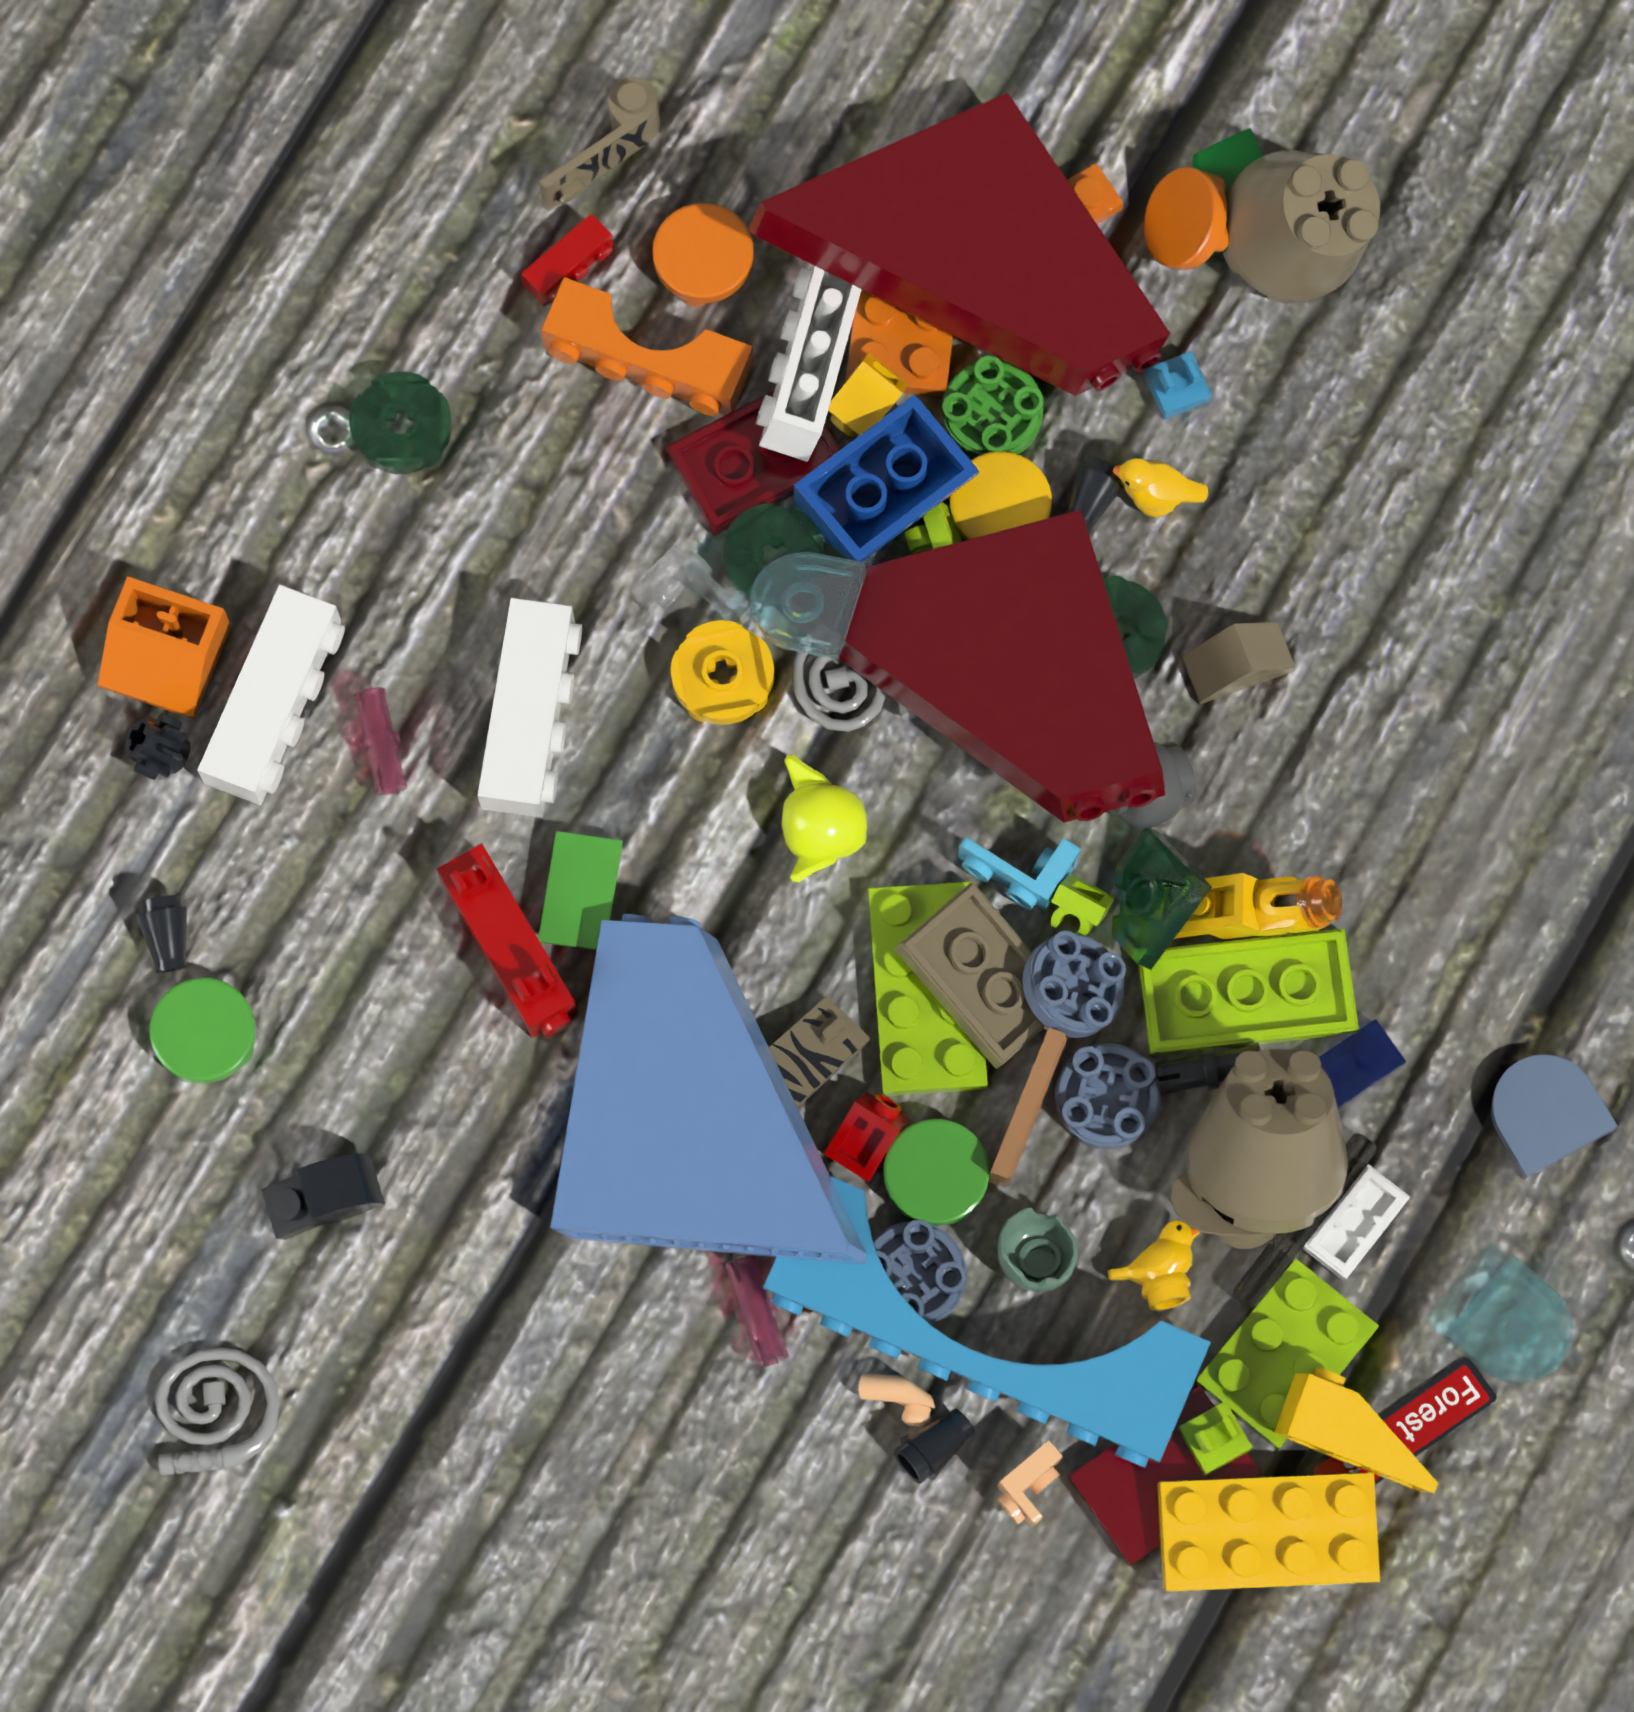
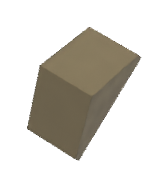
M1278 622L1232 624L1181 656L1199 705L1296 670Z

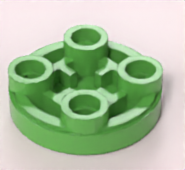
M985 356L976 363L963 368L949 382L942 401L943 426L960 449L970 457L976 458L982 454L1000 451L1020 454L1033 443L1039 433L1043 419L1044 398L1037 384L1027 372L1008 362L1001 361L995 356Z
M214 978L186 980L167 991L157 1003L150 1021L151 1044L162 1065L180 1081L198 1084L218 1082L236 1073L252 1059L257 1033L255 1016L245 997L230 984Z
M927 1119L910 1125L897 1136L885 1157L883 1176L888 1198L903 1215L911 1220H924L934 1226L960 1223L978 1207L987 1190L989 1161L983 1145L970 1130L950 1120Z

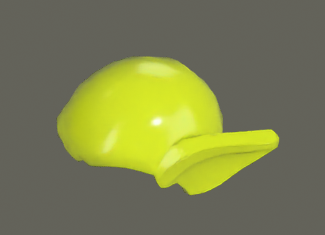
M792 754L786 756L784 761L795 790L788 795L784 802L781 825L786 845L792 854L798 858L790 875L792 882L798 883L816 871L836 863L838 859L850 856L858 851L867 839V814L863 800L856 793L844 787L832 785L822 773L806 765Z

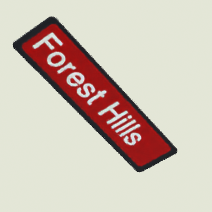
M1464 1357L1379 1417L1416 1457L1494 1403L1497 1396L1471 1359ZM1325 1454L1305 1469L1307 1476L1370 1473ZM1374 1474L1375 1485L1385 1479Z

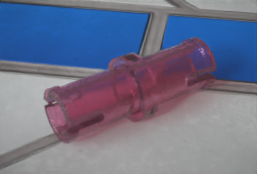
M376 687L363 690V695L362 692L355 693L353 698L356 702L363 733L359 743L361 751L366 752L368 755L375 795L398 793L397 788L399 791L406 790L407 783L404 780L397 748L401 744L399 731L393 730L386 699V689Z
M757 1256L738 1258L734 1260L736 1266H734L733 1262L727 1263L724 1269L728 1274L739 1308L735 1311V1316L738 1324H744L755 1357L756 1367L760 1368L779 1363L777 1358L780 1361L786 1360L789 1354L785 1349L774 1315L778 1312V1307L770 1303L772 1299H769L767 1291L763 1288L764 1282L758 1266Z

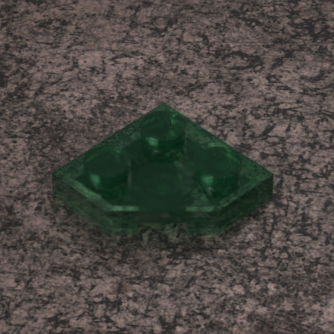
M1144 828L1116 866L1114 887L1121 889L1120 914L1112 917L1111 936L1137 964L1151 970L1212 888L1160 832L1152 828Z

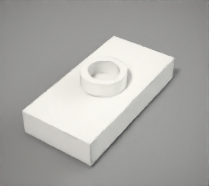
M1368 1164L1302 1249L1345 1282L1407 1203L1410 1196Z

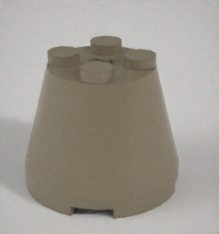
M1295 150L1274 152L1257 159L1242 169L1227 191L1226 226L1229 233V243L1222 253L1234 275L1239 273L1249 285L1265 294L1266 299L1287 304L1305 303L1319 299L1336 290L1355 271L1371 238L1378 230L1380 200L1376 186L1369 176L1368 168L1359 160L1349 159L1340 155Z
M1265 1049L1257 1052L1246 1051L1241 1053L1196 1124L1190 1138L1187 1155L1188 1179L1201 1202L1207 1200L1214 1208L1233 1218V1226L1266 1234L1294 1232L1313 1225L1314 1218L1321 1215L1336 1200L1340 1199L1347 1176L1348 1155L1333 1086L1327 1073L1321 1067L1320 1059L1314 1053L1305 1050L1294 1052L1285 1049Z

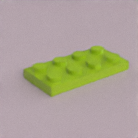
M971 882L868 888L883 1095L899 1096L987 1090L986 1057L894 949Z

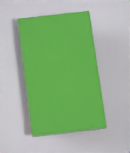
M556 831L538 938L540 943L597 951L601 921L611 920L623 840Z

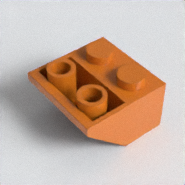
M127 576L108 623L98 687L195 720L232 627L224 608Z

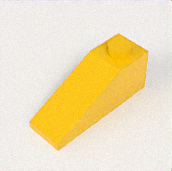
M1315 1367L1313 1375L1310 1373H1295L1273 1434L1415 1491L1435 1494L1438 1482L1359 1393L1343 1387L1346 1378Z

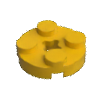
M728 620L707 622L694 628L686 636V640L680 644L678 651H675L671 661L672 686L678 701L687 709L693 719L717 725L738 723L765 707L774 682L772 655L766 642L751 631L744 629L743 625ZM725 661L727 668L737 669V675L730 677V683L719 684L718 680H711L708 676V673L715 671L716 662Z

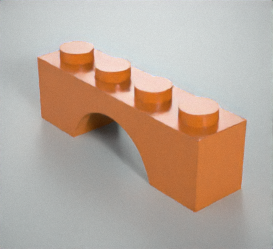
M566 277L562 280L541 329L544 348L548 349L549 354L557 360L568 364H576L578 360L592 365L600 375L610 380L623 381L624 378L643 384L642 387L645 391L659 398L669 399L673 395L689 401V405L693 409L708 416H717L718 413L727 415L735 410L754 364L753 346L707 329L690 343L676 349L662 351L641 347L629 340L618 328L613 317L611 294Z

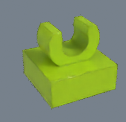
M941 502L923 516L924 525L904 532L910 552L917 551V553L964 541L952 521L949 506Z
M1070 873L1060 883L1051 900L1052 903L1059 906L1051 917V926L1057 928L1065 915L1072 914L1080 921V928L1077 934L1087 936L1093 925L1098 926L1106 917L1116 897Z
M1226 1401L1178 1428L1179 1433L1204 1476L1251 1451L1253 1448Z

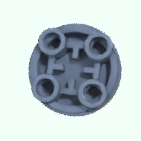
M1067 930L1060 931L1036 947L1029 955L1023 971L1024 994L1032 1012L1046 1027L1063 1032L1067 1037H1088L1108 1026L1121 1010L1124 999L1123 978L1126 974V966L1118 954L1108 952L1105 947L1094 939Z
M1112 1043L1080 1048L1064 1065L1055 1089V1106L1059 1119L1065 1129L1079 1142L1103 1150L1123 1148L1142 1138L1153 1125L1161 1100L1160 1084L1153 1064L1131 1048Z
M913 1220L895 1224L874 1238L873 1243L887 1276L899 1294L925 1321L933 1326L946 1319L956 1309L965 1291L967 1269L960 1247L948 1233L924 1220Z

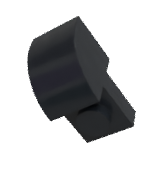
M364 1153L333 1157L296 1169V1175L261 1189L276 1239L283 1240L330 1221L342 1222L385 1204L371 1156Z

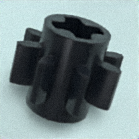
M160 713L157 719L147 716L146 719L138 720L130 729L125 742V749L129 754L128 759L136 762L133 771L152 780H155L159 774L168 777L170 774L179 772L187 762L190 754L188 734L180 731L182 722L164 713Z

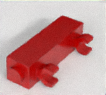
M483 844L475 846L436 868L441 883L532 1039L541 1033L546 1038L551 1037L571 1025L572 1020L570 1017L578 1013L575 1001Z

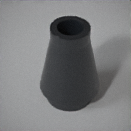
M1088 455L1084 465H1078L1067 509V513L1078 510L1082 511L1089 535L1095 524L1124 488V485L1120 483V478L1113 473L1115 465Z
M180 895L160 896L139 901L140 914H137L136 918L154 961L156 973L187 968L185 959L187 907L182 906Z
M954 1408L947 1415L901 1437V1445L894 1450V1455L902 1469L916 1483L921 1484L928 1478L935 1480L964 1442L975 1433V1430L968 1418L960 1410Z

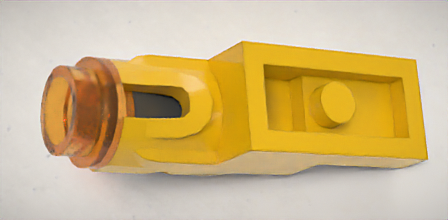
M1245 873L1157 884L1155 885L1154 936L1167 940L1210 934L1224 940L1316 931L1327 927L1330 922L1339 919L1342 912V896L1338 885L1333 880H1325L1321 876L1303 878L1286 876L1260 880Z

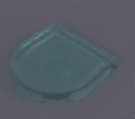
M812 552L792 553L774 560L759 573L750 592V607L757 627L772 644L778 647L839 660L867 573L865 562Z
M1512 1254L1443 1337L1491 1377L1502 1382L1530 1383L1549 1376L1565 1360L1573 1341V1321L1569 1308L1559 1293Z

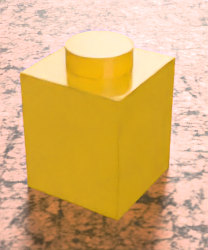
M868 352L832 397L828 409L833 414L830 420L838 429L850 437H854L856 434L861 435L887 414L903 394L908 383Z

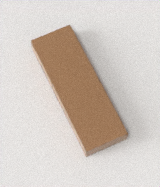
M1050 1027L1048 1028L990 1171L989 1182L1004 1188L1007 1185L1010 1186L1067 1042L1065 1033Z

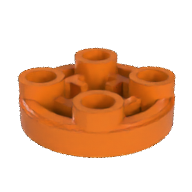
M1182 167L1168 173L1158 183L1150 196L1144 217L1145 242L1150 254L1158 263L1178 270H1191L1206 262L1215 251L1222 252L1227 248L1229 233L1226 226L1227 201L1224 180L1220 176L1203 170Z
M697 203L682 207L663 221L655 235L653 261L657 276L667 290L681 298L686 305L699 307L705 303L724 300L737 292L752 274L754 251L751 234L745 223L727 208L710 203Z

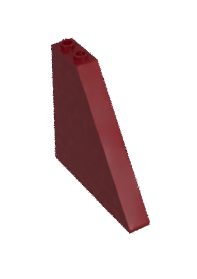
M1008 92L761 201L749 226L754 236L1074 396L1091 388H1094L1096 392L1103 391L1118 381L1121 374L1133 368L1136 373H1139L1153 366L1161 358L1159 351L1171 334Z
M1081 510L782 589L790 623L811 637L819 645L1063 823L1076 819L1079 821H1090L1100 817L1106 811L1125 806L1133 808L1142 807L1150 804L1156 798L1166 796L1163 770Z

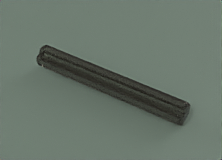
M1360 1133L1353 1134L1345 1144L1348 1155V1169L1342 1195L1377 1150L1375 1144ZM1336 1200L1330 1208L1314 1218L1313 1225L1294 1232L1276 1234L1235 1286L1232 1293L1235 1299L1245 1307L1254 1309L1339 1200Z

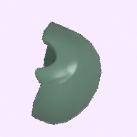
M1024 1208L1006 1219L998 1236V1263L1006 1278L1025 1290L1047 1292L1061 1287L1070 1279L1079 1258L1076 1237L1065 1223H1062L1058 1215L1039 1214L1034 1212L1032 1208Z

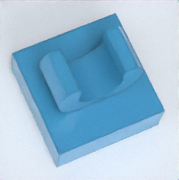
M1192 351L1145 369L1144 377L1164 420L1211 402L1212 393Z

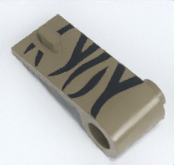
M627 77L618 81L611 88L608 95L612 132L539 181L542 203L548 212L561 203L565 205L587 189L586 186L646 146L657 136L660 128L658 96L654 87L647 80L639 77Z
M826 996L776 1040L769 1049L797 1108H799L802 1103L870 1042L871 1038Z

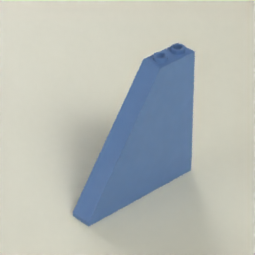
M624 914L621 921L602 920L550 1228L571 1239L865 1265L867 1253L718 940L700 928L701 923L699 921L685 917H671L669 924L653 923L651 918L636 914Z

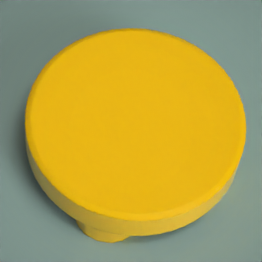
M990 452L972 459L971 462L979 470V474L950 495L949 507L952 515L951 518L964 540L1050 518L1052 496L1045 475L1032 461L1011 452Z

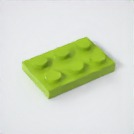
M1295 1259L1196 1379L1195 1384L1201 1386L1219 1404L1226 1401L1235 1417L1278 1451L1287 1439L1273 1433L1295 1373H1310L1313 1375L1315 1367L1340 1375L1379 1325L1298 1259Z

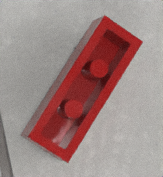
M592 214L588 215L521 273L524 287L543 306L550 301L553 302L564 277L578 282L587 275L591 265L597 260L599 262L605 260L611 254L612 247H614L612 234Z

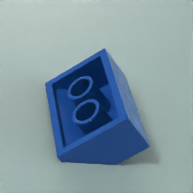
M914 394L794 484V504L827 544L859 565L979 474V470Z

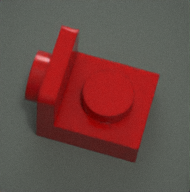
M865 1092L854 1102L824 1154L869 1182L886 1157L887 1151L897 1136L905 1129L910 1119L900 1113L902 1108L893 1099L880 1093H875L873 1096Z

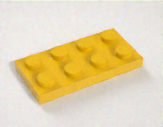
M1374 1473L1157 1482L1163 1591L1380 1582Z

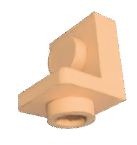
M1049 1440L1002 1479L997 1486L1003 1494L997 1501L1016 1524L1025 1520L1033 1528L1041 1521L1043 1516L1024 1495V1492L1030 1488L1037 1495L1060 1475L1054 1467L1061 1461L1063 1456Z

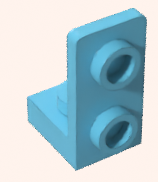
M964 837L959 845L958 857L964 861L962 867L975 878L983 882H988L992 878L1006 887V895L1018 905L1028 910H1032L1035 905L1046 912L1060 883L1073 871L1079 862L1081 848L1065 838L1062 839L1055 851L1047 847L1031 871L1033 875L1037 876L1036 880L967 837Z

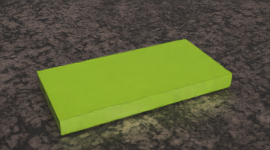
M1345 928L1137 951L1136 956L1150 1057L1196 1052L1206 1048L1214 1050L1253 1045V1043L1257 1042L1260 1045L1357 1034L1359 1031Z

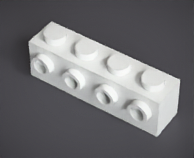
M814 265L811 266L810 270L801 267L792 296L800 299L797 312L789 310L780 339L788 341L785 354L777 352L768 378L769 382L776 384L773 397L765 395L756 421L757 425L764 427L759 446L807 462L823 431L861 293L860 288Z
M278 586L197 771L204 784L258 805L262 804L267 792L273 794L276 791L284 771V765L280 764L285 749L287 745L294 747L299 740L304 726V718L300 717L307 699L314 701L318 696L324 680V672L320 671L327 653L332 655L336 653L344 635L345 627L340 625L341 618L335 605L285 586Z
M515 598L510 599L478 790V800L481 809L543 818L545 802L554 803L558 772L550 771L553 752L562 753L566 734V723L558 722L561 703L570 704L574 685V673H567L569 654L578 655L582 637V624H575L572 606Z

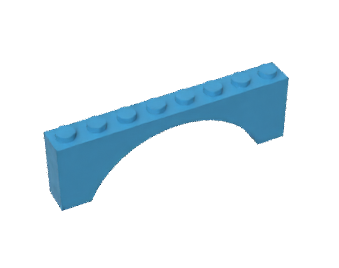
M830 1176L867 1253L866 1264L776 1257L763 1287L766 1291L774 1294L770 1302L771 1304L800 1316L803 1307L821 1314L823 1317L820 1321V1326L845 1337H849L853 1328L872 1337L868 1347L895 1359H898L901 1350L921 1358L918 1369L947 1381L950 1372H953L970 1380L967 1387L968 1391L990 1401L997 1402L1000 1394L1019 1401L1016 1412L1040 1423L1046 1424L1049 1415L1069 1423L1066 1434L1095 1446L1100 1437L1119 1445L1115 1455L1133 1464L1145 1468L1149 1459L1157 1463L1160 1462L1209 1348L1210 1341L1161 1320L1149 1331L1129 1344L1105 1355L1080 1362L1060 1365H1032L1005 1361L973 1351L951 1340L932 1327L899 1294L887 1276L872 1240L867 1216L865 1191Z

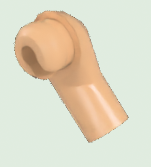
M863 1373L859 1381V1396L861 1399L896 1402L905 1406L902 1420L909 1426L923 1427L931 1422V1410L935 1409L932 1396L908 1378Z

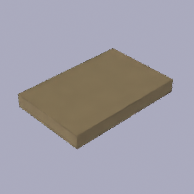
M973 881L894 948L995 1069L1007 1062L1046 1027L1032 1012L1023 989L1024 966L1032 951Z

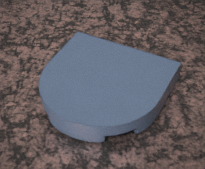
M1544 1054L1519 1060L1505 1071L1493 1093L1491 1117L1494 1128L1524 1180L1618 1128L1588 1076L1577 1065L1559 1056Z

